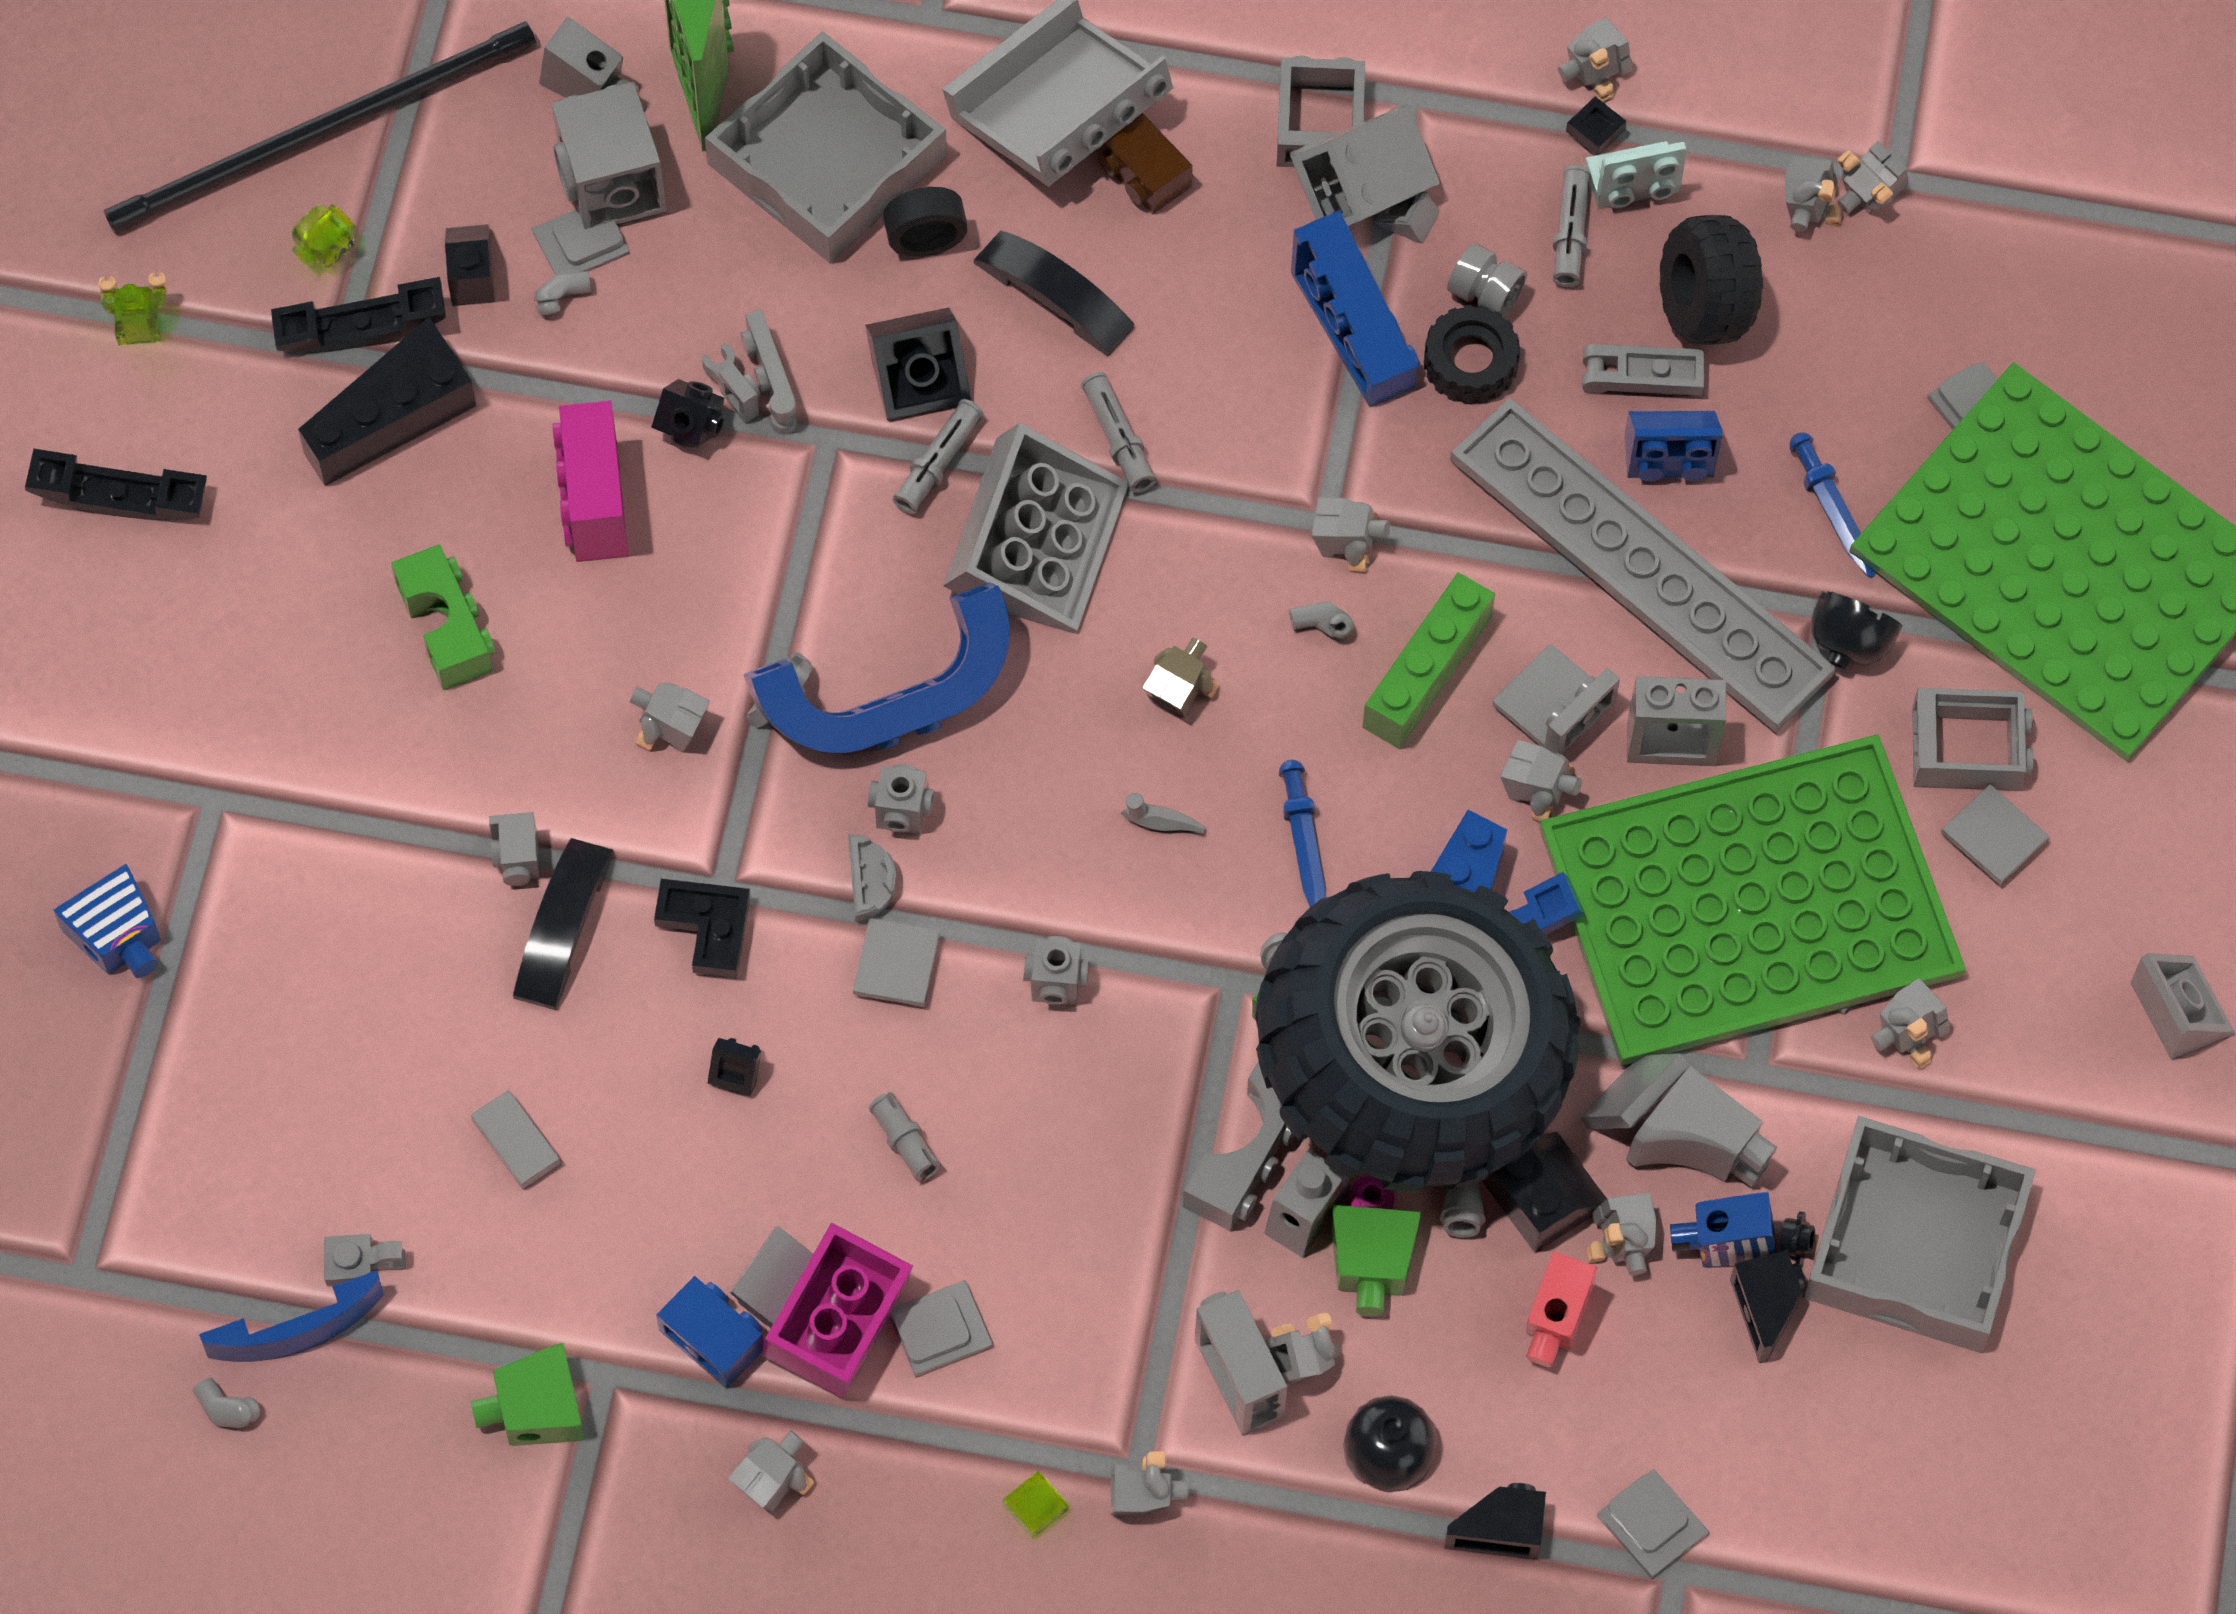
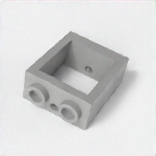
M1302 55L1292 58L1281 57L1276 166L1295 167L1290 152L1338 133L1289 130L1291 86L1353 88V127L1364 122L1365 61H1356L1346 57L1334 60L1312 59Z
M1636 676L1627 720V763L1715 766L1726 722V680ZM1682 686L1686 691L1678 693L1676 687Z
M1917 688L1912 705L1913 787L1985 789L1991 784L1996 790L2020 791L2025 775H2031L2033 771V749L2026 748L2025 735H2030L2032 730V709L2025 708L2024 692ZM1936 718L2007 720L2008 765L1937 762Z
M1237 1290L1228 1295L1226 1292H1218L1207 1297L1196 1310L1195 1342L1243 1436L1284 1418L1288 1386L1240 1291Z

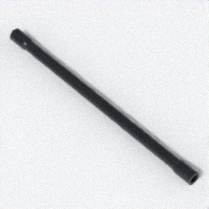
M526 21L491 36L487 41L145 194L135 195L104 209L106 219L114 233L149 218L155 212L489 62L506 58L535 45L534 34Z

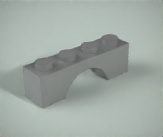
M1259 1061L1248 1078L1247 1096L1256 1105L1262 1118L1263 1124L1259 1133L1248 1145L1237 1151L1225 1154L1205 1153L1183 1190V1208L1229 1231H1232L1238 1219L1246 1221L1257 1200V1196L1253 1195V1192L1260 1181L1267 1183L1273 1175L1278 1164V1158L1274 1156L1281 1143L1288 1146L1294 1138L1293 1133L1280 1117L1279 1110L1282 1104L1273 1087L1266 1088Z

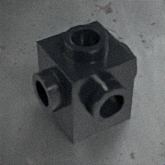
M677 379L663 388L651 428L672 436V441L681 446L699 447L712 437H717L725 420V414L721 412L725 398L712 393L713 389L704 383L696 381L685 382Z

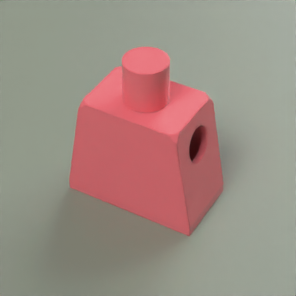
M1555 1251L1552 1252L1527 1321L1526 1333L1533 1336L1526 1354L1528 1360L1542 1366L1552 1367L1559 1346L1566 1349L1571 1348L1595 1285L1596 1266ZM1551 1313H1558L1563 1316V1320L1554 1322L1547 1317Z

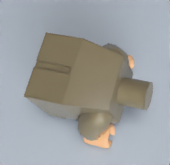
M1192 637L1185 651L1173 646V648H1166L1154 658V669L1143 686L1147 696L1166 705L1186 717L1191 709V705L1198 693L1212 699L1219 684L1212 679L1210 670L1200 660L1208 646Z

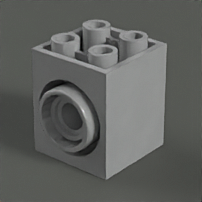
M634 82L623 85H611L603 90L580 96L573 95L551 103L558 142L553 145L559 176L567 200L569 202L575 201L584 229L614 221L616 224L667 211L660 159ZM604 207L608 208L611 215H607V212ZM596 210L597 217H591L589 211Z

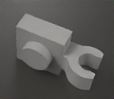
M724 343L721 345V354L725 361L715 364L707 355H704L702 357L703 369L709 377L719 384L721 394L746 424L759 416L758 397L761 396V393L753 378L749 374L743 376L736 368L734 351L729 345Z
M371 1234L324 1237V1280L327 1287L373 1272V1270L406 1269L405 1249H402L401 1241H385L373 1246Z

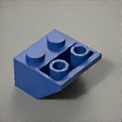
M1628 411L1625 427L1627 478L1656 481L1661 478L1682 477L1685 480L1698 481L1706 477H1714L1722 440V427L1716 412Z

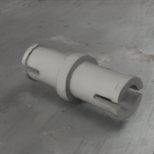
M888 1092L887 1095L884 1093L873 1100L869 1106V1111L871 1114H874L887 1134V1144L891 1150L899 1152L916 1181H921L922 1178L926 1180L933 1176L940 1169L941 1164L922 1139L921 1135L923 1132L918 1123L910 1121L896 1100L894 1093Z

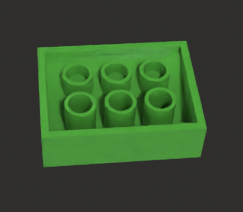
M664 0L670 52L702 151H706L705 137L716 128L729 72L727 53L734 52L729 32L732 29L727 9L730 3L729 0Z

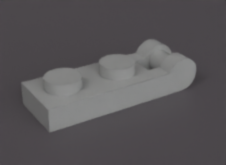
M761 309L745 314L747 331L741 332V339L747 356L755 355L759 367L754 368V374L760 392L768 391L772 428L778 434L785 435L793 432L797 426L795 398Z
M1591 344L1583 349V364L1587 366V372L1582 375V389L1587 393L1600 394L1605 391L1700 396L1703 394L1704 349ZM1607 364L1617 365V371H1604V366Z

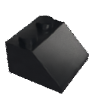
M949 307L865 325L873 369L887 420L959 405L958 403L962 399L971 401L958 324Z
M1558 1132L1542 1134L1538 1141L1518 1160L1490 1173L1486 1179L1482 1180L1534 1253L1593 1216L1592 1213L1607 1199Z

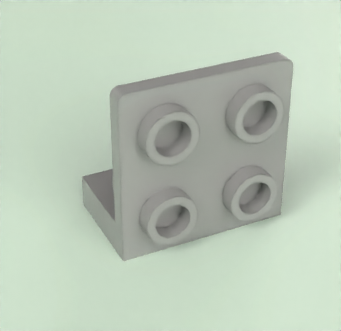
M1548 645L1494 698L1493 706L1540 746L1553 753L1563 754L1616 702L1620 678L1606 668L1595 679L1556 647Z

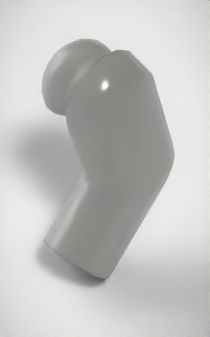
M589 272L560 274L550 278L535 291L534 301L538 303L537 311L541 315L556 314L560 310L559 298L565 295L590 293Z
M1320 602L1289 609L1293 630L1315 626L1335 639L1346 638L1352 632V618L1331 602Z
M213 1378L205 1379L193 1388L194 1394L211 1422L217 1426L246 1427L249 1423L255 1422L260 1415V1407L255 1399L251 1397L243 1399L240 1397H224Z

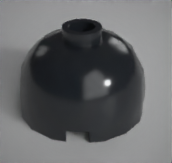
M1821 591L1811 618V634L1816 644L1828 652L1826 660L1829 663L1842 669L1850 670L1852 663L1866 666L1878 662L1886 656L1895 644L1903 625L1885 613H1882L1878 620V614L1869 610L1870 606L1834 592L1827 591L1826 594L1824 591Z
M1393 1395L1373 1398L1360 1406L1347 1424L1343 1443L1346 1464L1356 1479L1364 1484L1367 1482L1371 1486L1379 1487V1491L1388 1493L1408 1490L1421 1482L1434 1462L1437 1448L1434 1425L1424 1409L1410 1399Z

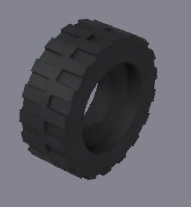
M1464 305V308L1459 309L1455 307L1448 310V313L1444 316L1440 315L1436 319L1435 325H1431L1428 331L1423 362L1424 370H1427L1426 377L1430 383L1434 384L1435 390L1440 394L1443 393L1448 396L1449 400L1454 402L1457 400L1469 405L1479 402V404L1487 403L1489 399L1500 397L1505 389L1508 390L1512 385L1513 377H1516L1520 347H1518L1519 337L1517 333H1514L1513 325L1509 320L1506 321L1502 318L1503 315L1497 311L1492 312L1487 307L1480 306L1479 308L1472 307V305ZM1466 337L1479 338L1490 346L1493 352L1492 362L1486 369L1480 372L1470 373L1460 370L1452 362L1450 356L1453 345Z

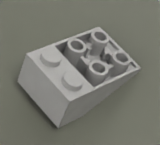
M1409 104L1290 152L1291 159L1316 220L1340 210L1347 226L1440 184Z

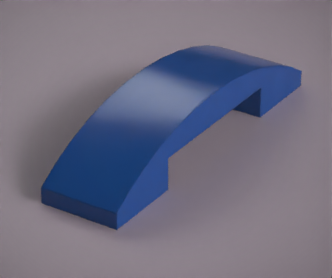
M377 1270L332 1286L337 1303L258 1332L249 1334L244 1318L199 1334L207 1357L232 1362L271 1360L308 1350L332 1339L364 1317L384 1295Z

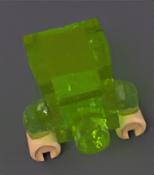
M159 272V277H155V273L149 275L150 287H137L134 284H126L118 289L113 276L109 277V281H106L105 277L100 278L98 284L101 291V305L105 311L114 315V333L118 346L161 342L160 308L166 303V289L168 286L166 277L162 272Z

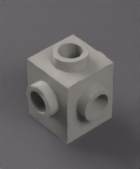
M911 765L882 766L880 780L871 781L868 797V807L875 808L876 828L894 832L920 834L923 816H930L932 812L934 789L927 788L926 772L919 771Z
M1063 936L1036 939L1034 955L1026 954L1023 976V981L1031 982L1033 1002H1044L1052 1005H1077L1078 987H1087L1089 960L1081 959V943L1073 942L1071 939Z

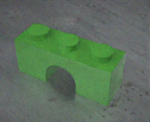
M438 544L391 562L395 584L411 618L427 612L441 613L448 618L440 628L423 634L428 658L442 689L446 690L492 672L489 655L496 653L488 630L486 628L479 630L474 618L479 617V612L471 593L462 594L458 582L463 581V577L455 557L446 558L441 545Z

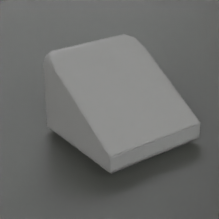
M1423 191L1381 211L1375 222L1381 228L1412 241L1423 243L1439 214V209L1428 192Z

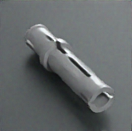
M1581 165L1567 166L1563 171L1564 182L1560 205L1559 230L1553 239V249L1556 251L1553 282L1561 287H1574L1580 283L1581 257L1587 249L1584 226L1590 170ZM1576 198L1574 216H1571L1573 199ZM1572 236L1570 254H1568L1569 237Z
M1093 373L1082 381L1081 387L1085 391L1111 445L1109 453L1113 461L1120 464L1130 485V490L1136 493L1143 492L1152 487L1156 482V477L1152 473L1143 454V442L1140 437L1134 436L1107 380L1106 373Z
M962 399L922 458H916L910 466V475L892 499L894 504L903 512L915 514L931 488L938 487L944 478L943 471L957 451H959L978 421L983 417L982 409L974 402Z

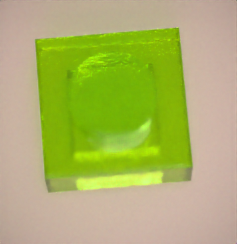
M1039 1471L1002 1499L1005 1509L1032 1539L1069 1510V1504Z

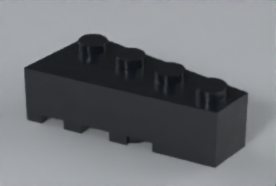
M428 317L298 429L303 452L324 486L476 407L472 380L431 318Z

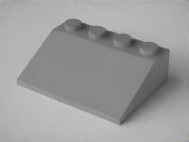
M1021 423L1015 425L996 438L943 586L960 594L986 583H993L1000 587L1008 614L1075 633L1079 628L1129 485L1128 481Z

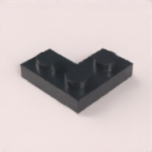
M661 878L654 916L655 927L697 931L692 961L693 973L738 978L751 897L750 889Z

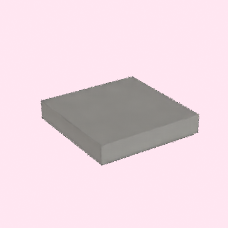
M1681 1053L1646 1055L1632 1063L1580 1118L1589 1129L1633 1128L1679 1080L1690 1064Z

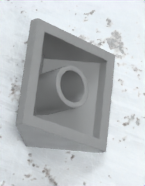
M2147 953L2141 957L2131 980V985L2171 1060L2228 1038L2235 1033L2194 956Z

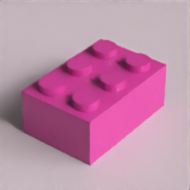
M610 400L559 406L560 423H552L557 457L556 471L558 487L560 488V512L565 546H574L576 562L629 557L612 402Z
M831 1222L766 1336L762 1356L844 1399L905 1290L913 1265Z

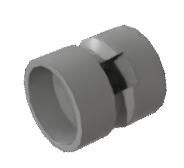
M1473 243L1457 262L1448 281L1447 289L1466 302H1472L1478 298L1479 307H1487L1492 312L1497 311L1504 318L1518 300L1528 274L1527 271L1511 262L1503 261L1497 264L1495 253L1478 243Z

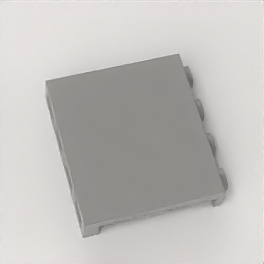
M1056 0L942 88L953 120L1049 187L1093 151L1100 148L1117 132L1130 124L1150 106L1162 99L1174 87L1166 58L1161 56L1152 64L1084 19L1078 0Z

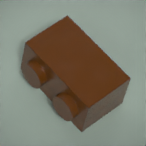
M1143 113L1099 148L1098 161L1102 169L1111 177L1115 175L1125 185V190L1131 200L1137 205L1143 204L1152 215L1192 187L1193 165Z

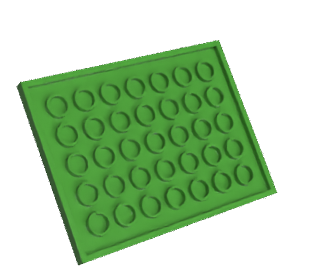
M2015 362L2011 363L1850 546V553L2126 762L2129 761L2236 636V526Z
M1879 734L1540 821L1539 830L1555 875L1564 872L1569 877L1585 914L1571 923L1620 1066L1632 1064L1646 1055L1670 1054L1892 996L1918 978L1926 986L1964 977L1965 965Z

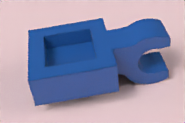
M1564 872L1524 891L1523 893L1528 904L1509 912L1523 925L1530 924L1533 921L1544 935L1585 915L1570 879Z

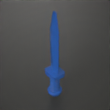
M1804 432L1795 434L1789 442V448L1791 452L1797 453L1807 472L1804 478L1806 490L1813 489L1846 552L1867 577L1873 578L1874 570L1849 552L1851 544L1861 532L1833 481L1836 474L1835 469L1828 463L1822 465L1811 444L1814 439L1810 434Z
M1291 759L1283 762L1279 768V776L1284 777L1288 800L1284 803L1283 815L1285 820H1290L1302 888L1311 907L1320 899L1325 898V883L1312 821V815L1315 814V804L1310 797L1305 796L1301 775L1305 772L1304 766L1299 761Z

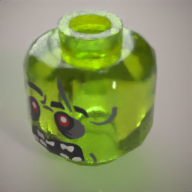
M333 204L329 207L323 205L314 206L291 230L293 241L296 244L292 251L308 267L315 263L323 268H331L353 247L355 238L352 232L355 230V225L341 209Z

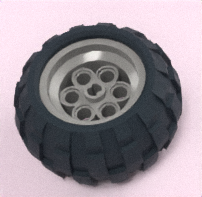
M1415 871L1411 874L1410 878H1390L1389 873L1380 874L1349 883L1345 890L1331 897L1320 899L1298 918L1295 925L1276 949L1267 968L1264 980L1260 985L1257 997L1255 1020L1258 1028L1259 1044L1256 1051L1266 1088L1273 1087L1282 1104L1279 1110L1280 1117L1299 1142L1309 1137L1317 1146L1329 1154L1324 1162L1325 1164L1350 1178H1354L1358 1172L1378 1178L1383 1182L1382 1189L1402 1192H1419L1425 1186H1443V1189H1453L1484 1180L1490 1173L1507 1164L1514 1163L1538 1141L1558 1114L1577 1066L1579 1042L1577 1034H1575L1573 1019L1577 1014L1576 1004L1567 974L1561 975L1550 958L1553 953L1552 944L1533 921L1530 924L1523 925L1516 917L1504 909L1509 900L1483 885L1478 886L1475 892L1453 884V880L1450 879V874ZM1418 987L1428 990L1432 994L1422 992ZM1373 993H1385L1389 996L1393 1005L1382 1006L1374 999ZM1419 1004H1429L1438 1008L1448 1022L1446 1039L1438 1048L1432 1051L1425 1052L1413 1049L1405 1042L1401 1034L1402 1018L1409 1009ZM1451 1010H1455L1464 1024L1457 1022L1453 1018ZM1366 1035H1376L1381 1038L1385 1049L1371 1047L1366 1041ZM1451 1052L1458 1055L1463 1066L1454 1067L1448 1064L1443 1053ZM1410 1065L1419 1072L1420 1079L1412 1080L1407 1078L1403 1074L1401 1066Z

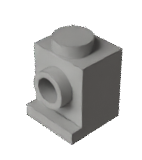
M534 812L489 816L493 867H502L503 882L507 885L519 886L528 883L530 880L540 879L538 838Z

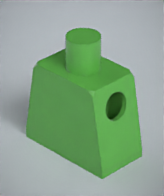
M1333 1205L1331 1235L1338 1290L1343 1292L1357 1293L1356 1312L1358 1314L1370 1317L1380 1316L1384 1313L1385 1295H1403L1418 1235L1421 1212Z
M563 1343L553 1345L497 1368L493 1371L498 1395L470 1401L476 1428L504 1422L509 1445L519 1446L585 1440Z

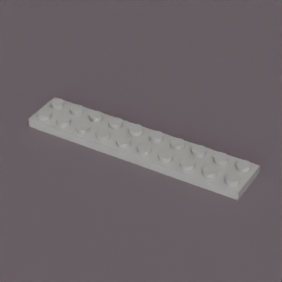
M1510 397L1451 452L1450 460L1706 675L1713 680H1726V691L1774 732H1777L1834 676L1836 668Z

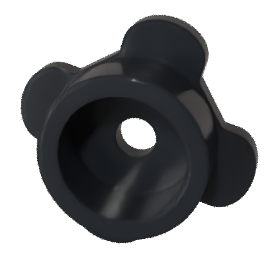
M1799 1211L1797 1219L1786 1218L1784 1220L1780 1237L1781 1251L1788 1250L1789 1255L1796 1257V1263L1802 1265L1805 1253H1811L1813 1250L1815 1227L1806 1221V1213Z

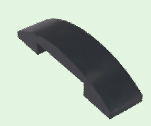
M1000 231L974 259L975 265L1005 286H1008L1011 282L1015 283L1074 325V334L1107 357L1134 328L1133 321L1091 281L1055 255L1019 236Z
M440 277L398 284V294L316 309L314 302L310 301L271 309L275 346L278 351L326 352L366 347L405 337L428 317L431 318L434 324L446 318Z
M33 448L25 491L56 503L99 514L144 520H185L199 518L207 475L163 469L162 476L80 464L77 461V455Z
M574 838L569 840L554 869L534 920L518 972L513 999L557 1010L571 972L570 961L596 891L600 892L614 855L613 849Z

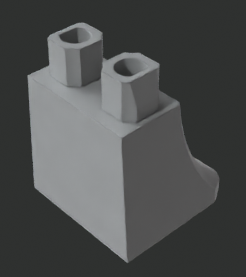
M1689 1066L1641 1126L1633 1139L1626 1160L1633 1166L1647 1164L1687 1166L1709 1173L1724 1182L1727 1181L1731 1174H1734L1747 1185L1753 1187L1768 1168L1769 1160L1775 1153L1777 1146L1759 1134L1763 1124L1761 1119Z

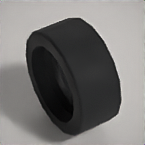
M923 187L910 190L891 200L883 211L889 246L896 253L905 256L924 257L939 254L956 246L967 234V220L962 198L955 191L945 187Z

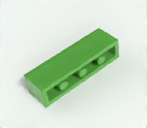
M1457 572L1365 703L1362 728L1398 749L1403 746L1492 618L1495 599L1494 592Z

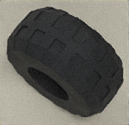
M1702 215L1686 218V220L1680 222L1678 226L1672 229L1662 250L1659 285L1664 313L1668 317L1671 328L1676 330V333L1689 343L1715 345L1735 342L1754 325L1758 310L1761 307L1763 278L1762 262L1757 250V243L1751 236L1750 230L1731 216Z

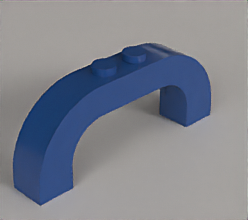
M989 582L949 597L960 631L959 648L950 666L932 679L846 711L826 712L816 709L807 700L800 686L793 663L783 659L743 674L752 699L761 714L775 729L805 747L822 752L848 753L872 746L875 747V750H883L900 743L899 736L915 730L917 735H922L937 730L942 726L941 720L954 716L976 703L990 689L1003 667L1009 646L1010 625L1000 587Z

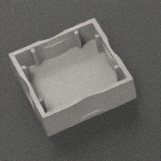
M823 31L784 65L765 89L747 99L705 137L708 165L830 264L883 215L884 209L891 200L912 189L947 156L946 129L905 96L882 84L873 76L865 64Z
M1858 1115L1803 1299L1982 1353L1990 1335L2006 1278L2007 1263L2021 1225L2036 1169L1974 1150L1946 1147L1931 1141L1921 1134Z

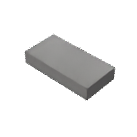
M509 1090L471 1114L473 1123L522 1189H525L561 1165L557 1154Z

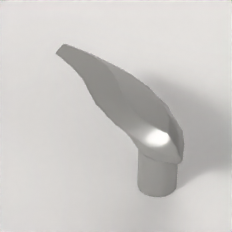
M1131 793L1126 798L1127 808L1121 814L1140 826L1160 831L1187 830L1204 834L1205 826L1183 813L1163 806L1146 804L1139 793Z

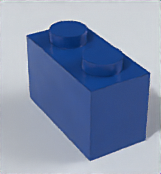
M694 1275L656 1314L658 1328L663 1335L727 1389L762 1353L764 1342L761 1332L763 1328L748 1312L742 1311L739 1314L727 1304L729 1302L727 1295L712 1282H708L705 1285Z

